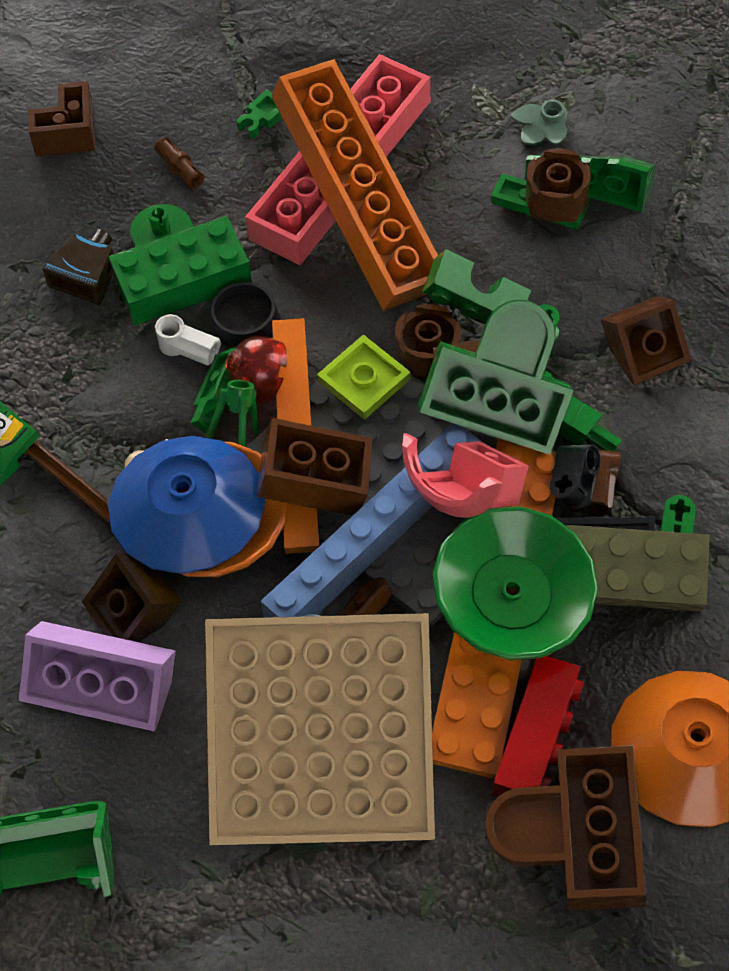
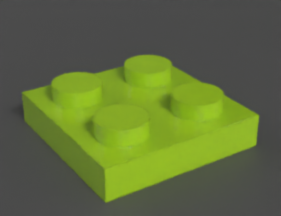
M365 335L357 339L317 374V380L322 386L364 420L411 379V372Z

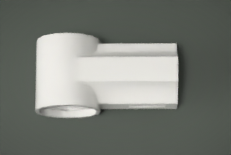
M164 315L156 322L155 329L159 349L165 355L177 356L180 354L209 365L212 363L215 354H218L221 346L219 338L184 325L183 320L177 315Z

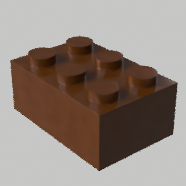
M271 418L263 440L257 497L353 516L362 508L368 495L372 438Z

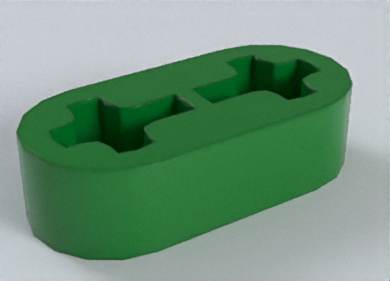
M675 495L666 501L661 531L693 533L696 510L695 504L690 498L683 495ZM676 508L683 509L681 522L675 521Z

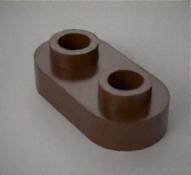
M379 577L363 584L339 613V616L377 615L380 609L388 604L389 597L392 594L386 579Z

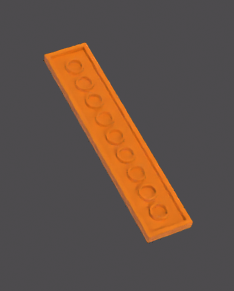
M498 438L496 450L528 465L519 505L506 507L522 506L552 516L556 497L551 494L550 483L553 477L557 452L551 451V454H546ZM509 587L506 589L510 595L518 594L515 588ZM454 632L432 728L434 765L495 779L502 760L522 660H507L478 651Z

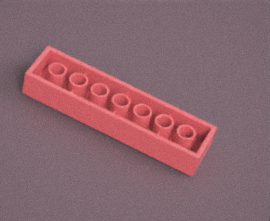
M380 54L350 89L386 157L431 102L429 76ZM300 151L245 216L249 241L298 265L304 262L336 221Z

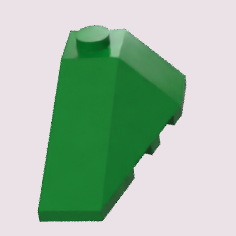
M528 155L526 159L525 180L527 179V168L530 161L534 157H536V160L543 155ZM579 156V159L585 165L587 163L590 168L589 198L639 212L643 211L653 186L656 165L628 157Z

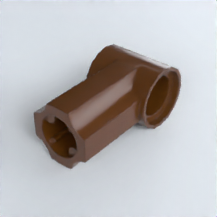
M599 450L601 463L597 472L591 504L583 510L589 513L590 516L603 517L606 514L612 513L615 482L618 481L621 452Z

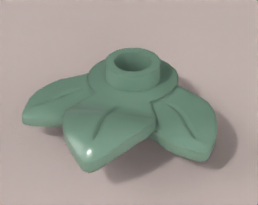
M547 100L541 106L527 104L511 114V118L524 126L521 132L522 144L535 146L547 139L551 144L557 145L567 135V127L565 125L567 110L563 103L558 100Z

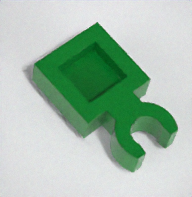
M267 89L247 106L248 114H244L237 119V129L239 131L247 126H251L248 128V135L251 139L259 135L261 126L264 125L270 129L282 119L271 97L272 92Z

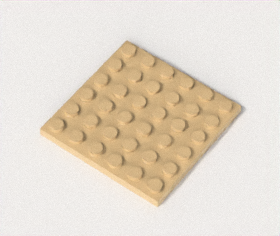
M428 613L205 619L210 845L435 840Z

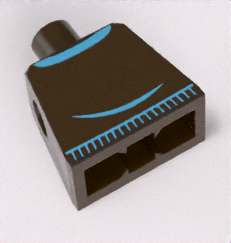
M100 229L95 231L91 239L77 234L71 235L42 268L47 286L101 305L113 276L108 257L114 255L112 248L109 246L112 237Z

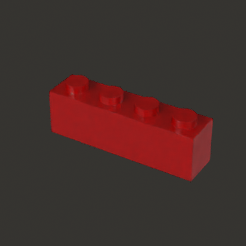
M549 656L536 659L494 780V797H499L506 791L515 788L551 785L552 778L547 777L550 765L557 767V749L563 748V745L557 743L561 732L568 734L574 714L568 710L572 700L579 701L584 681L578 679L580 666Z

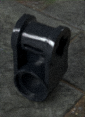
M594 444L560 446L556 453V463L550 483V491L554 497L563 500L565 507L571 512H581L591 504L593 499L595 481L601 463L600 452Z

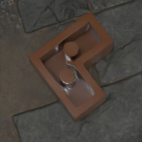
M88 81L58 84V107L28 110L29 136L35 156L95 151L94 105Z

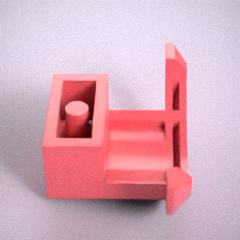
M407 433L403 434L402 452L407 475L421 497L440 512L454 517L470 518L483 514L490 508L519 505L528 465L480 441L455 443L449 470L423 473L417 455L418 439Z

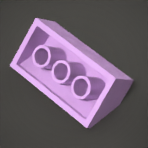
M41 621L25 635L19 701L155 731L172 683L176 651Z

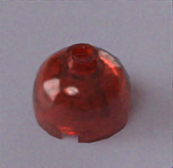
M254 336L244 339L227 357L226 369L228 370L230 381L244 380L253 383L254 389L257 390L256 402H270L276 396L284 379L278 377L280 366L286 367L287 350L282 341L270 337Z

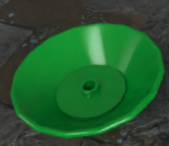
M522 506L490 508L483 514L461 521L441 544L433 570L436 604L452 631L478 651L507 660L544 658L571 644L591 620L598 593L593 560L577 534L553 516ZM509 587L515 588L518 594L510 595L506 589Z

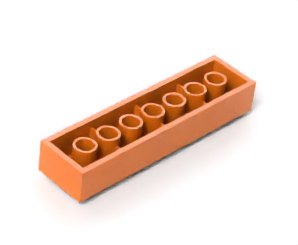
M335 59L280 76L271 97L382 310H388L426 295L422 291L433 261L438 254Z

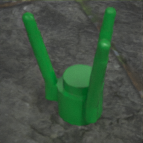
M232 380L228 382L227 388L220 389L219 402L205 436L206 438L213 439L226 403L229 405L231 412L239 413V445L246 446V416L248 411H250L253 434H259L256 407L257 389H254L253 383L244 380Z

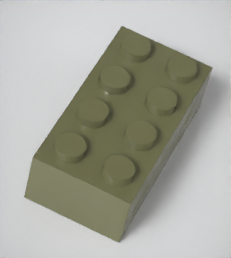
M567 525L570 530L577 534L593 560L598 587L595 604L703 611L706 607L710 535Z

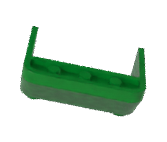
M90 801L0 817V896L4 889L76 877L77 883L86 885L88 889L102 887L104 897L112 895L115 873L109 817L105 802Z

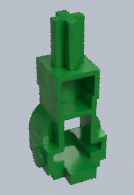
M545 370L543 375L553 378L552 374ZM571 396L558 432L574 445H584L588 441L596 445L600 450L615 452L622 442L621 439L598 425L602 417L601 413Z

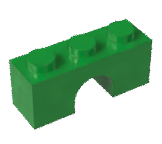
M447 249L434 259L422 293L430 296L434 302L441 305H449L458 309L463 316L471 319L477 318L485 323L498 306L511 300L521 299L528 301L531 292L530 289L505 277L500 278L490 286L488 294L478 291L471 282V271L474 262Z

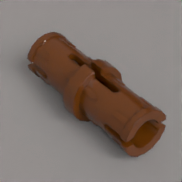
M163 137L156 142L155 152L166 161L168 169L173 174L179 175L190 189H195L203 183L204 174L193 165L190 156L186 152L180 151L168 137Z

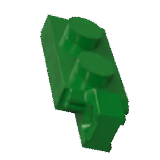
M237 347L215 354L194 402V406L197 409L191 424L204 434L208 431L219 402L220 389L227 388L228 382L234 380L241 370L240 363L245 353Z

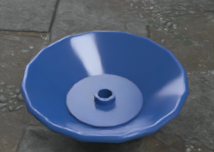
M187 436L161 441L136 455L116 478L108 502L111 531L126 554L151 569L178 574L212 569L240 553L259 529L266 503L264 498L257 497L259 473L245 454L221 440ZM181 489H188L187 492L178 493Z

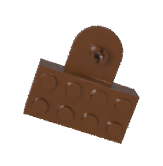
M633 745L557 749L560 786L511 789L501 794L490 806L485 824L487 838L491 848L501 859L517 866L565 864L568 910L645 907L646 887Z

